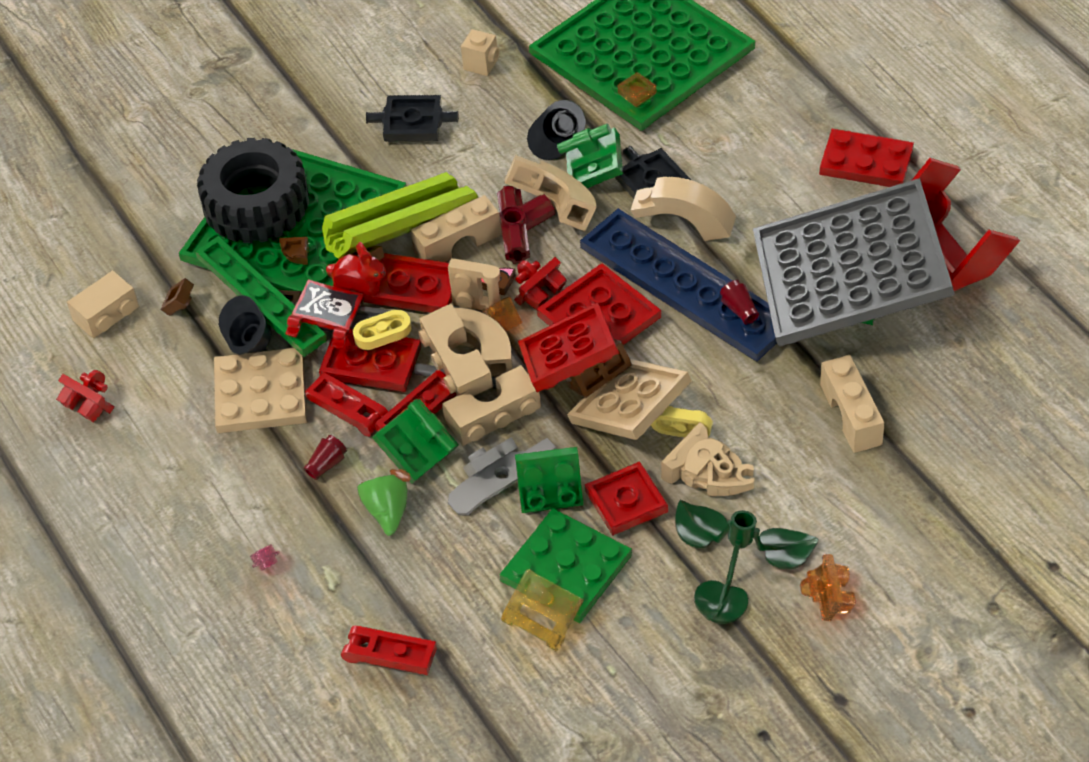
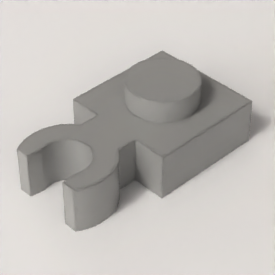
M512 437L487 452L483 447L468 456L471 462L464 466L463 469L470 478L518 447Z

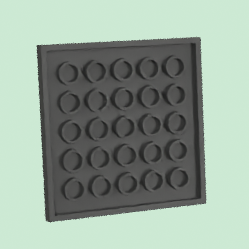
M920 178L753 228L773 329L779 347L955 295Z

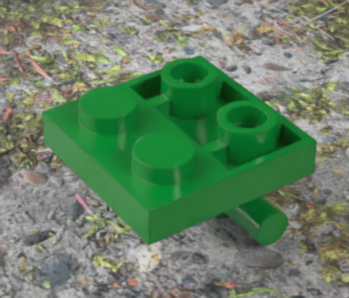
M608 123L592 130L590 128L573 134V138L557 144L560 154L566 153L567 173L581 182L587 189L623 174L620 134L615 127L611 129Z
M415 399L408 405L405 411L372 437L398 469H403L410 474L411 484L416 482L459 446L434 413H431L420 399Z
M577 447L515 454L522 513L584 505Z

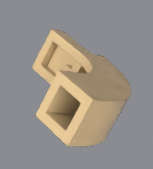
M515 155L505 177V184L536 196L545 194L558 212L559 222L586 231L597 208L592 193L573 176L541 160L538 164Z
M659 177L654 187L637 190L630 210L635 218L657 214L681 216L697 228L704 241L730 237L736 215L729 204L718 193L703 184L679 177Z
M455 308L465 326L467 341L459 345L470 347L473 350L478 349L491 372V376L498 377L512 370L511 345L503 327L493 318L481 312L465 308Z

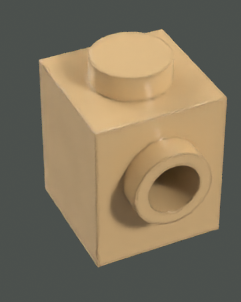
M473 29L470 31L461 45L463 70L485 76L489 75L500 54L496 35Z

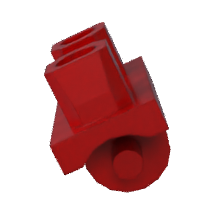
M554 257L542 268L538 261L532 264L528 261L519 263L517 265L519 275L515 280L522 285L518 289L520 294L515 297L514 301L520 306L526 302L537 310L549 297L541 289L544 285L554 294H557L567 282L565 276L558 270L561 262Z
M93 370L89 374L82 373L80 380L83 381V385L65 374L61 375L58 381L64 387L56 400L63 406L73 410L79 400L83 398L85 401L77 412L93 423L103 410L109 414L112 412L115 406L105 401V398L98 394L99 391L105 393L108 389V386L104 384V373L99 370Z

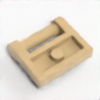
M451 258L448 271L453 305L487 311L488 315L492 317L502 315L504 304L500 300L498 282L501 277L499 268L494 265ZM481 278L487 283L488 297L483 296Z

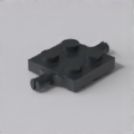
M387 95L386 106L382 112H366V123H382L384 142L438 141L439 128L442 123H458L459 111H442L441 95Z
M628 146V148L626 147L623 150V155L630 162L623 166V174L615 177L633 199L637 190L654 187L659 177H679L691 180L662 148L649 154L639 155L632 146Z

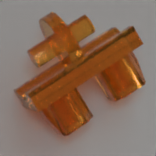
M824 554L822 556V564L814 570L808 571L807 578L800 582V590L804 596L812 597L813 602L819 603L822 620L832 621L836 613H850L856 604L854 592L841 591L840 587H845L849 582L850 572L848 566L835 564L833 555Z

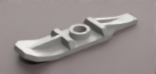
M546 438L526 451L507 454L457 486L449 493L448 504L458 515H469L482 503L517 482L515 454L554 450L556 446ZM501 474H505L508 476L504 479L497 478Z

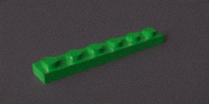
M219 236L196 251L197 259L237 296L244 295L250 297L257 304L267 323L303 357L327 341L326 333L318 326L302 322L297 337L286 335L287 320L292 314L295 305Z

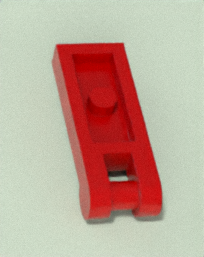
M325 372L305 391L306 399L355 426L367 437H370L376 431L375 423L388 412L383 405ZM365 412L370 414L367 418L363 416Z
M355 625L350 628L348 634L349 643L344 645L341 658L349 663H358L360 661L428 676L437 645L436 641ZM369 643L367 647L361 646L362 644Z

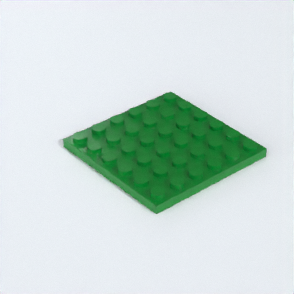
M594 0L530 44L529 53L634 127L643 131L755 49V40L693 0Z
M292 149L303 163L309 192L308 208L300 222L296 221V226L292 230L284 231L283 236L276 239L271 237L268 238L267 242L260 243L257 240L252 243H243L242 240L235 242L227 239V235L225 237L219 235L208 225L204 217L179 251L180 261L208 269L197 259L196 251L219 236L277 290L301 291L302 293L308 280L333 286L332 277L326 273V267L330 264H335L339 259L334 256V253L326 250L322 230L324 217L404 188L407 184L406 182ZM251 186L239 191L237 194L254 195L267 190L270 186ZM308 237V265L297 264L288 260L281 251L279 238Z

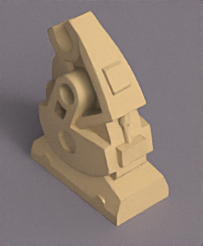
M700 422L661 462V479L663 481L673 484L681 479L692 488L697 489L700 487L707 489V495L729 496L754 489V478H743V476L753 477L754 466L742 464L740 458L731 452L728 446L714 438L708 437L707 428Z

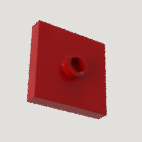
M640 461L584 484L586 494L612 536L669 512L668 504Z

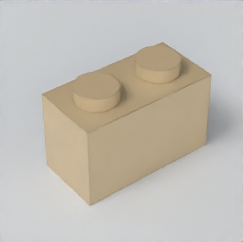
M113 270L67 301L72 320L93 339L139 307L134 288Z

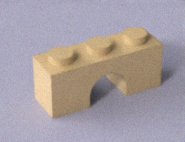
M486 195L410 229L415 255L420 259L446 262L452 258V247L462 237L469 236L478 247L501 236L499 211Z
M452 303L419 318L422 330L418 331L421 342L425 348L430 346L432 349V361L438 371L443 369L446 374L443 379L451 394L456 392L457 396L470 391L474 396L493 387L491 372L478 349L467 354L453 352L456 346L467 341L465 326Z
M847 355L821 362L820 386L831 408L835 406L840 408L843 420L842 431L853 453L883 445L884 421L851 356Z
M522 365L495 378L498 398L493 401H478L470 391H467L442 403L445 423L462 446L472 441H478L483 436L499 428H504L509 423L525 415H530L541 408L540 392H536L529 374Z

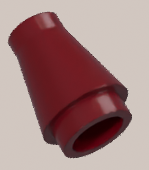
M733 280L721 289V302L733 311L744 324H750L759 317V312L755 308L746 284L741 283L739 280Z
M328 435L326 439L322 438L303 470L312 479L318 480L321 475L345 459L344 454L347 452V448L339 439L333 435Z

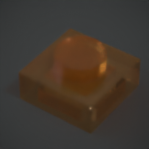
M638 72L617 85L618 94L636 107L656 94V85Z
M505 297L482 310L483 314L497 321L505 332L523 323L511 297Z

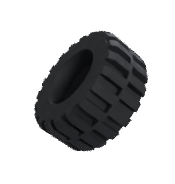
M255 137L247 138V141L242 142L236 140L231 142L230 146L226 147L224 145L217 150V154L212 153L207 158L206 164L202 165L199 177L197 178L198 193L206 222L216 233L223 237L227 235V239L235 242L242 240L243 243H252L259 240L262 243L267 242L268 238L275 237V239L281 237L284 231H290L296 226V221L300 222L308 208L309 192L301 159L297 157V153L291 148H286L285 144L278 141L273 143L268 138H262V140H256ZM251 186H270L267 190L254 195L237 194L239 191Z

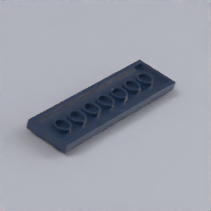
M619 208L580 240L581 249L754 361L758 362L777 344L768 302L749 291L755 308L759 312V317L750 324H744L733 311L721 302V289L733 280Z

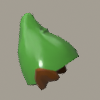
M391 469V475L361 482L357 486L360 501L380 524L387 536L396 532L407 504V482L411 478L410 474L403 469Z

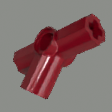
M509 185L503 186L497 192L505 259L513 264H519L530 258L527 231L554 216L555 208L545 194L539 195L523 204L521 189Z

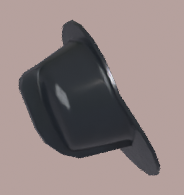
M569 100L555 101L548 106L528 130L527 142L533 155L543 160H554L563 155L558 151L557 144L571 139L573 134L585 130V114L580 106Z
M244 295L235 296L229 300L221 310L218 325L230 350L238 355L268 351L267 345L271 340L272 331L257 304L250 297Z

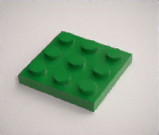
M552 508L499 574L500 581L580 624L632 557V548Z

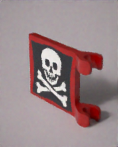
M308 280L292 314L288 317V327L285 334L297 337L302 322L334 330L331 347L342 350L364 294Z

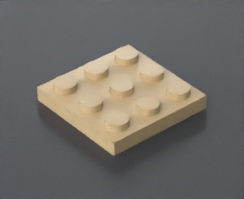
M295 348L214 357L215 427L217 433L307 423L304 357Z
M630 359L632 365L587 398H583L567 415L571 424L637 440L663 414L664 410L682 393L692 380L687 371Z

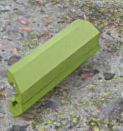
M449 173L439 174L326 215L322 226L326 250L334 253V256L339 259L357 252L356 245L359 242H362L368 248L411 232L410 229L479 197L468 186L459 188L457 180Z

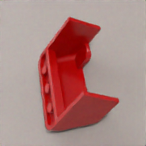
M929 158L912 180L920 178L954 291L990 277L1020 240L1016 236L989 229L967 255L942 224L951 209V201L944 190L961 169L957 165Z

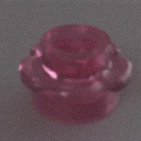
M272 544L261 548L250 555L254 563L252 567L259 566L262 571L278 562L275 556L280 551H275Z

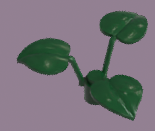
M680 500L675 513L677 534L687 545L695 548H706L712 541L720 543L728 534V539L734 546L725 585L716 580L705 581L696 588L694 594V603L698 611L707 620L718 624L734 622L747 610V592L742 588L731 586L739 549L746 548L753 542L754 538L757 549L765 551V559L769 564L780 569H796L807 561L818 544V538L803 532L784 528H770L761 532L759 536L760 529L756 528V517L751 512L745 510L736 511L732 514L731 520L727 521L721 513L714 509L693 505Z

